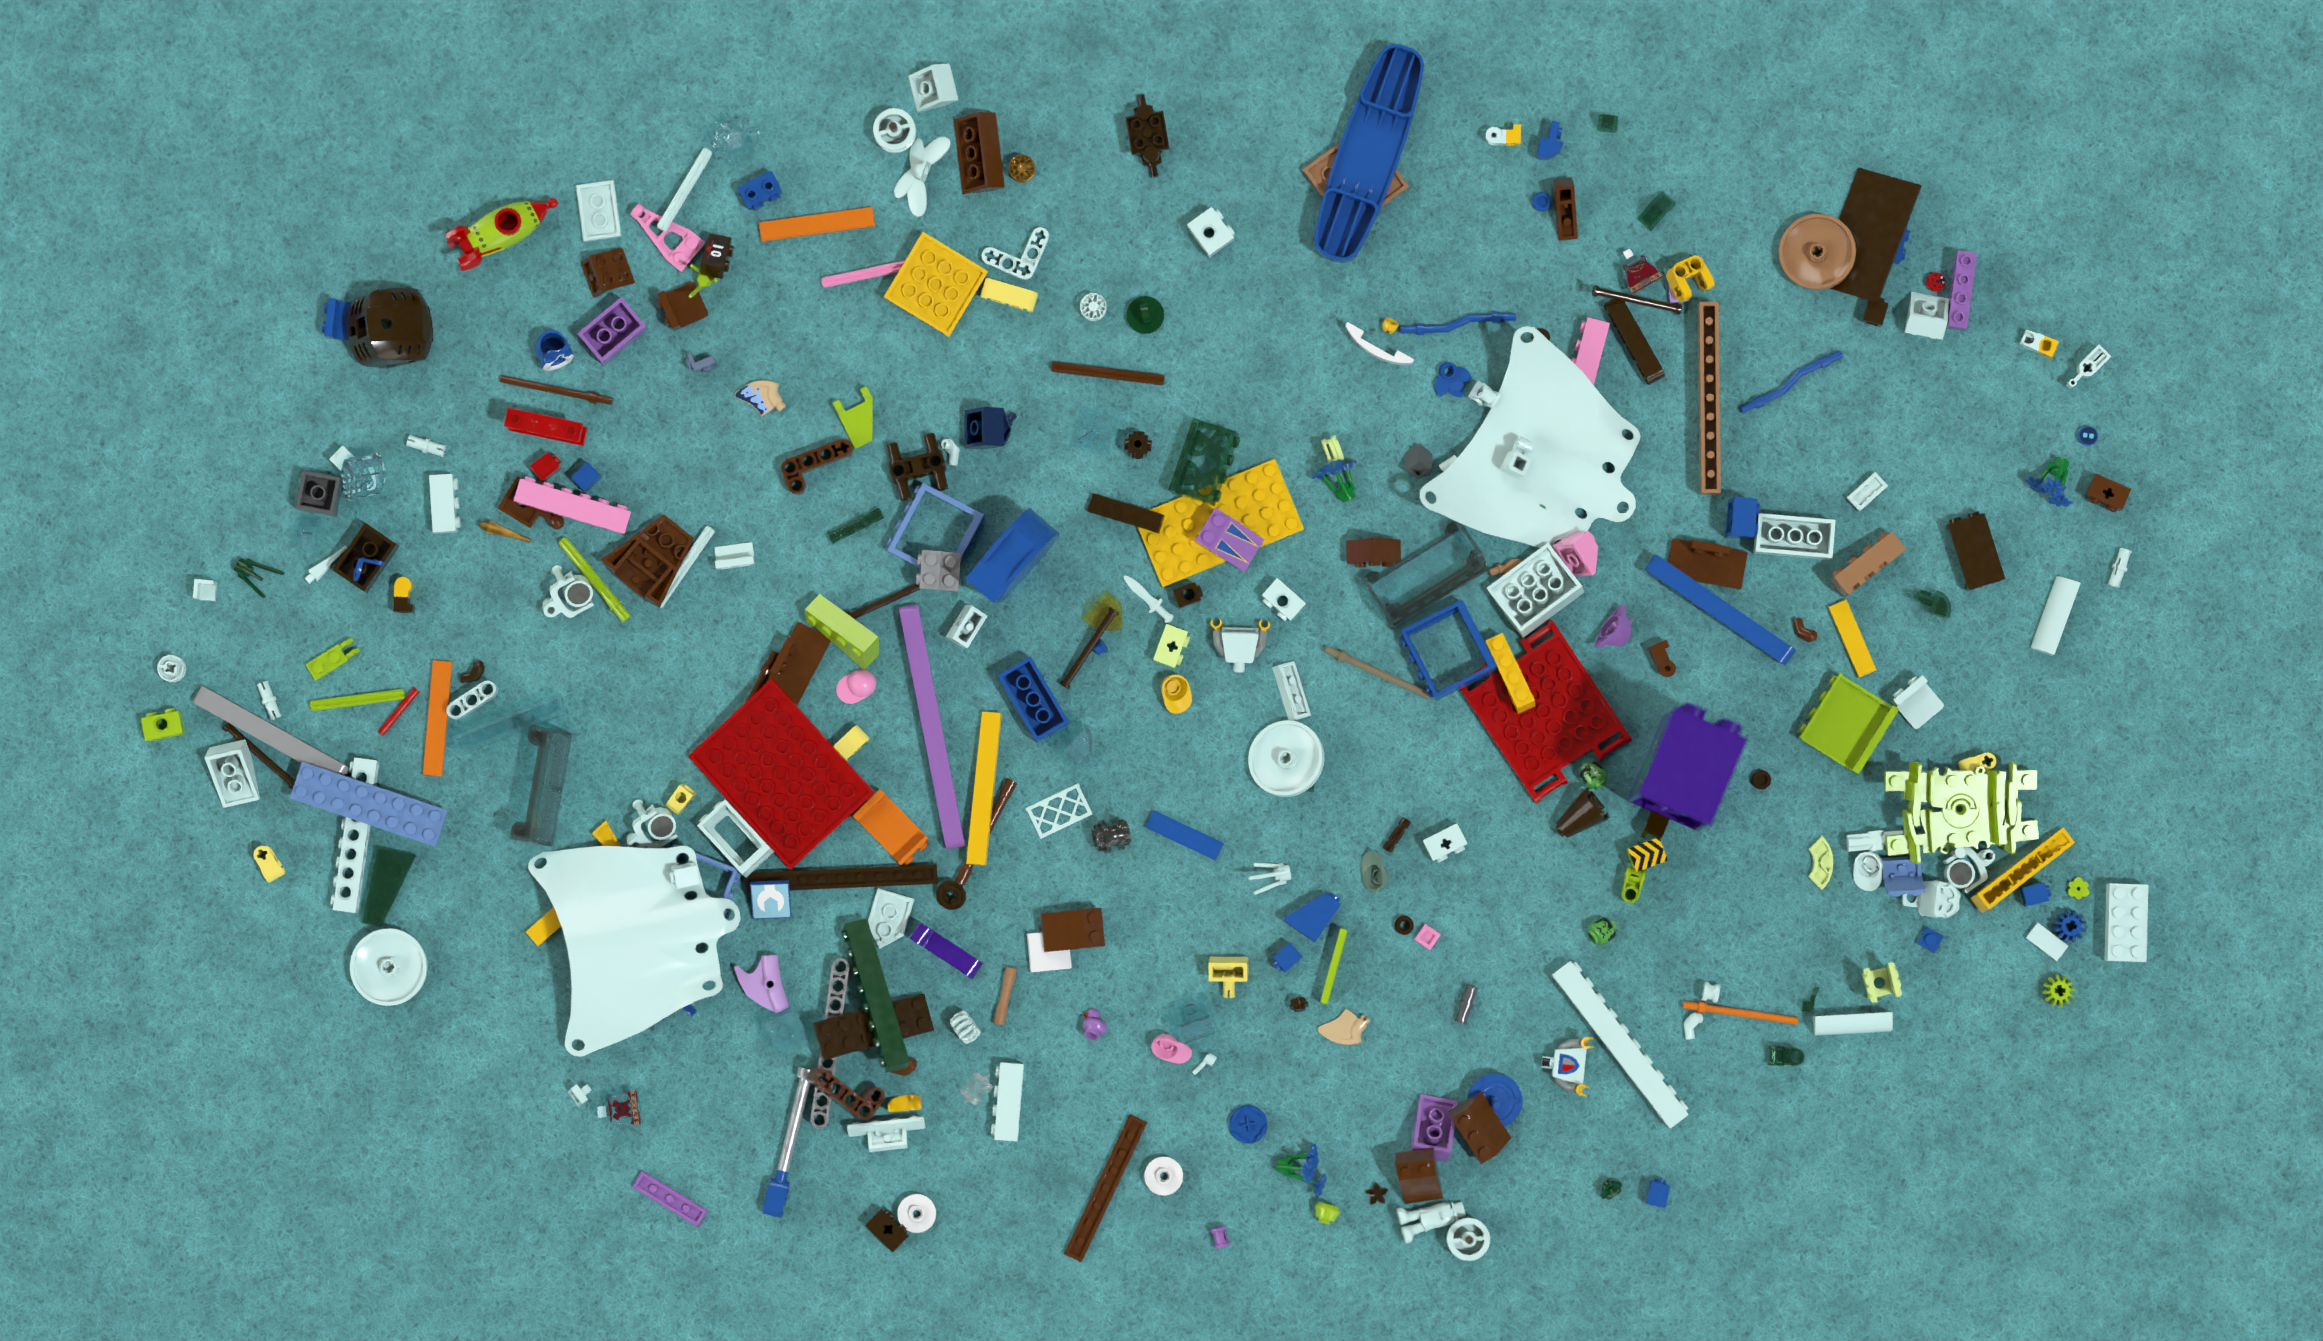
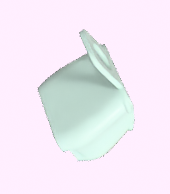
M1939 880L1924 881L1925 893L1916 895V899L1912 903L1907 900V894L1902 895V904L1904 906L1917 907L1921 916L1931 918H1948L1954 915L1959 910V899L1961 897L1960 892L1953 884Z

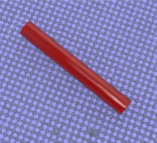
M414 687L380 727L378 732L384 736L419 694L420 691Z

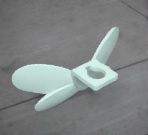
M939 137L925 148L921 139L914 140L909 153L911 169L899 179L894 193L896 198H901L907 193L909 208L915 216H922L926 211L927 193L924 183L931 165L941 159L949 150L950 140L947 137Z

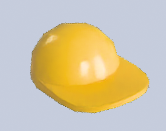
M1177 674L1164 678L1161 683V693L1166 709L1174 714L1186 711L1192 702L1191 690L1187 679Z

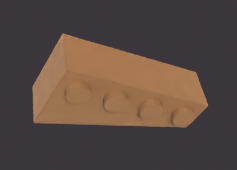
M1893 531L1889 534L1884 532L1877 538L1878 543L1874 546L1870 543L1862 550L1864 554L1859 558L1855 555L1847 561L1849 565L1845 569L1840 567L1832 573L1834 577L1830 580L1844 598L1906 550Z

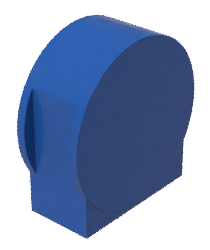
M1029 508L999 537L965 579L993 604L1003 602L1044 557L1060 533L1033 509Z

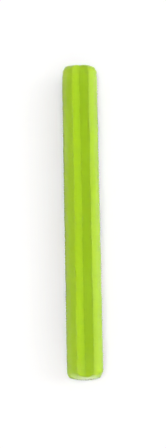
M403 689L313 700L310 701L311 711L403 700L405 692Z

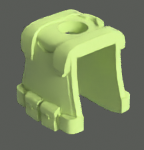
M1893 962L1887 963L1886 968L1870 971L1869 968L1863 970L1862 976L1867 996L1872 1003L1878 1002L1877 997L1894 994L1895 997H1900L1902 995L1898 971L1895 969ZM1877 977H1881L1885 981L1884 987L1880 989L1874 986V980Z

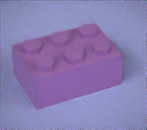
M621 297L577 334L602 364L605 365L648 328Z

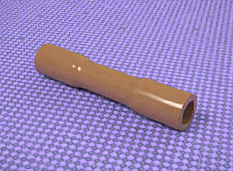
M1010 967L1005 969L1001 995L993 1020L995 1024H1005L1008 1002L1017 969Z

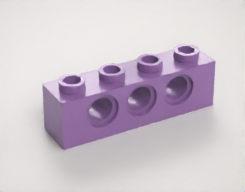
M1959 250L1955 253L1946 329L1959 331L1967 329L1977 253Z

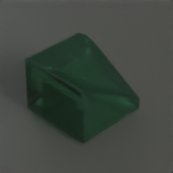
M1603 114L1598 116L1597 131L1617 132L1618 116Z

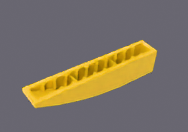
M2064 827L1973 895L1971 900L1981 913L1990 910L2075 842Z

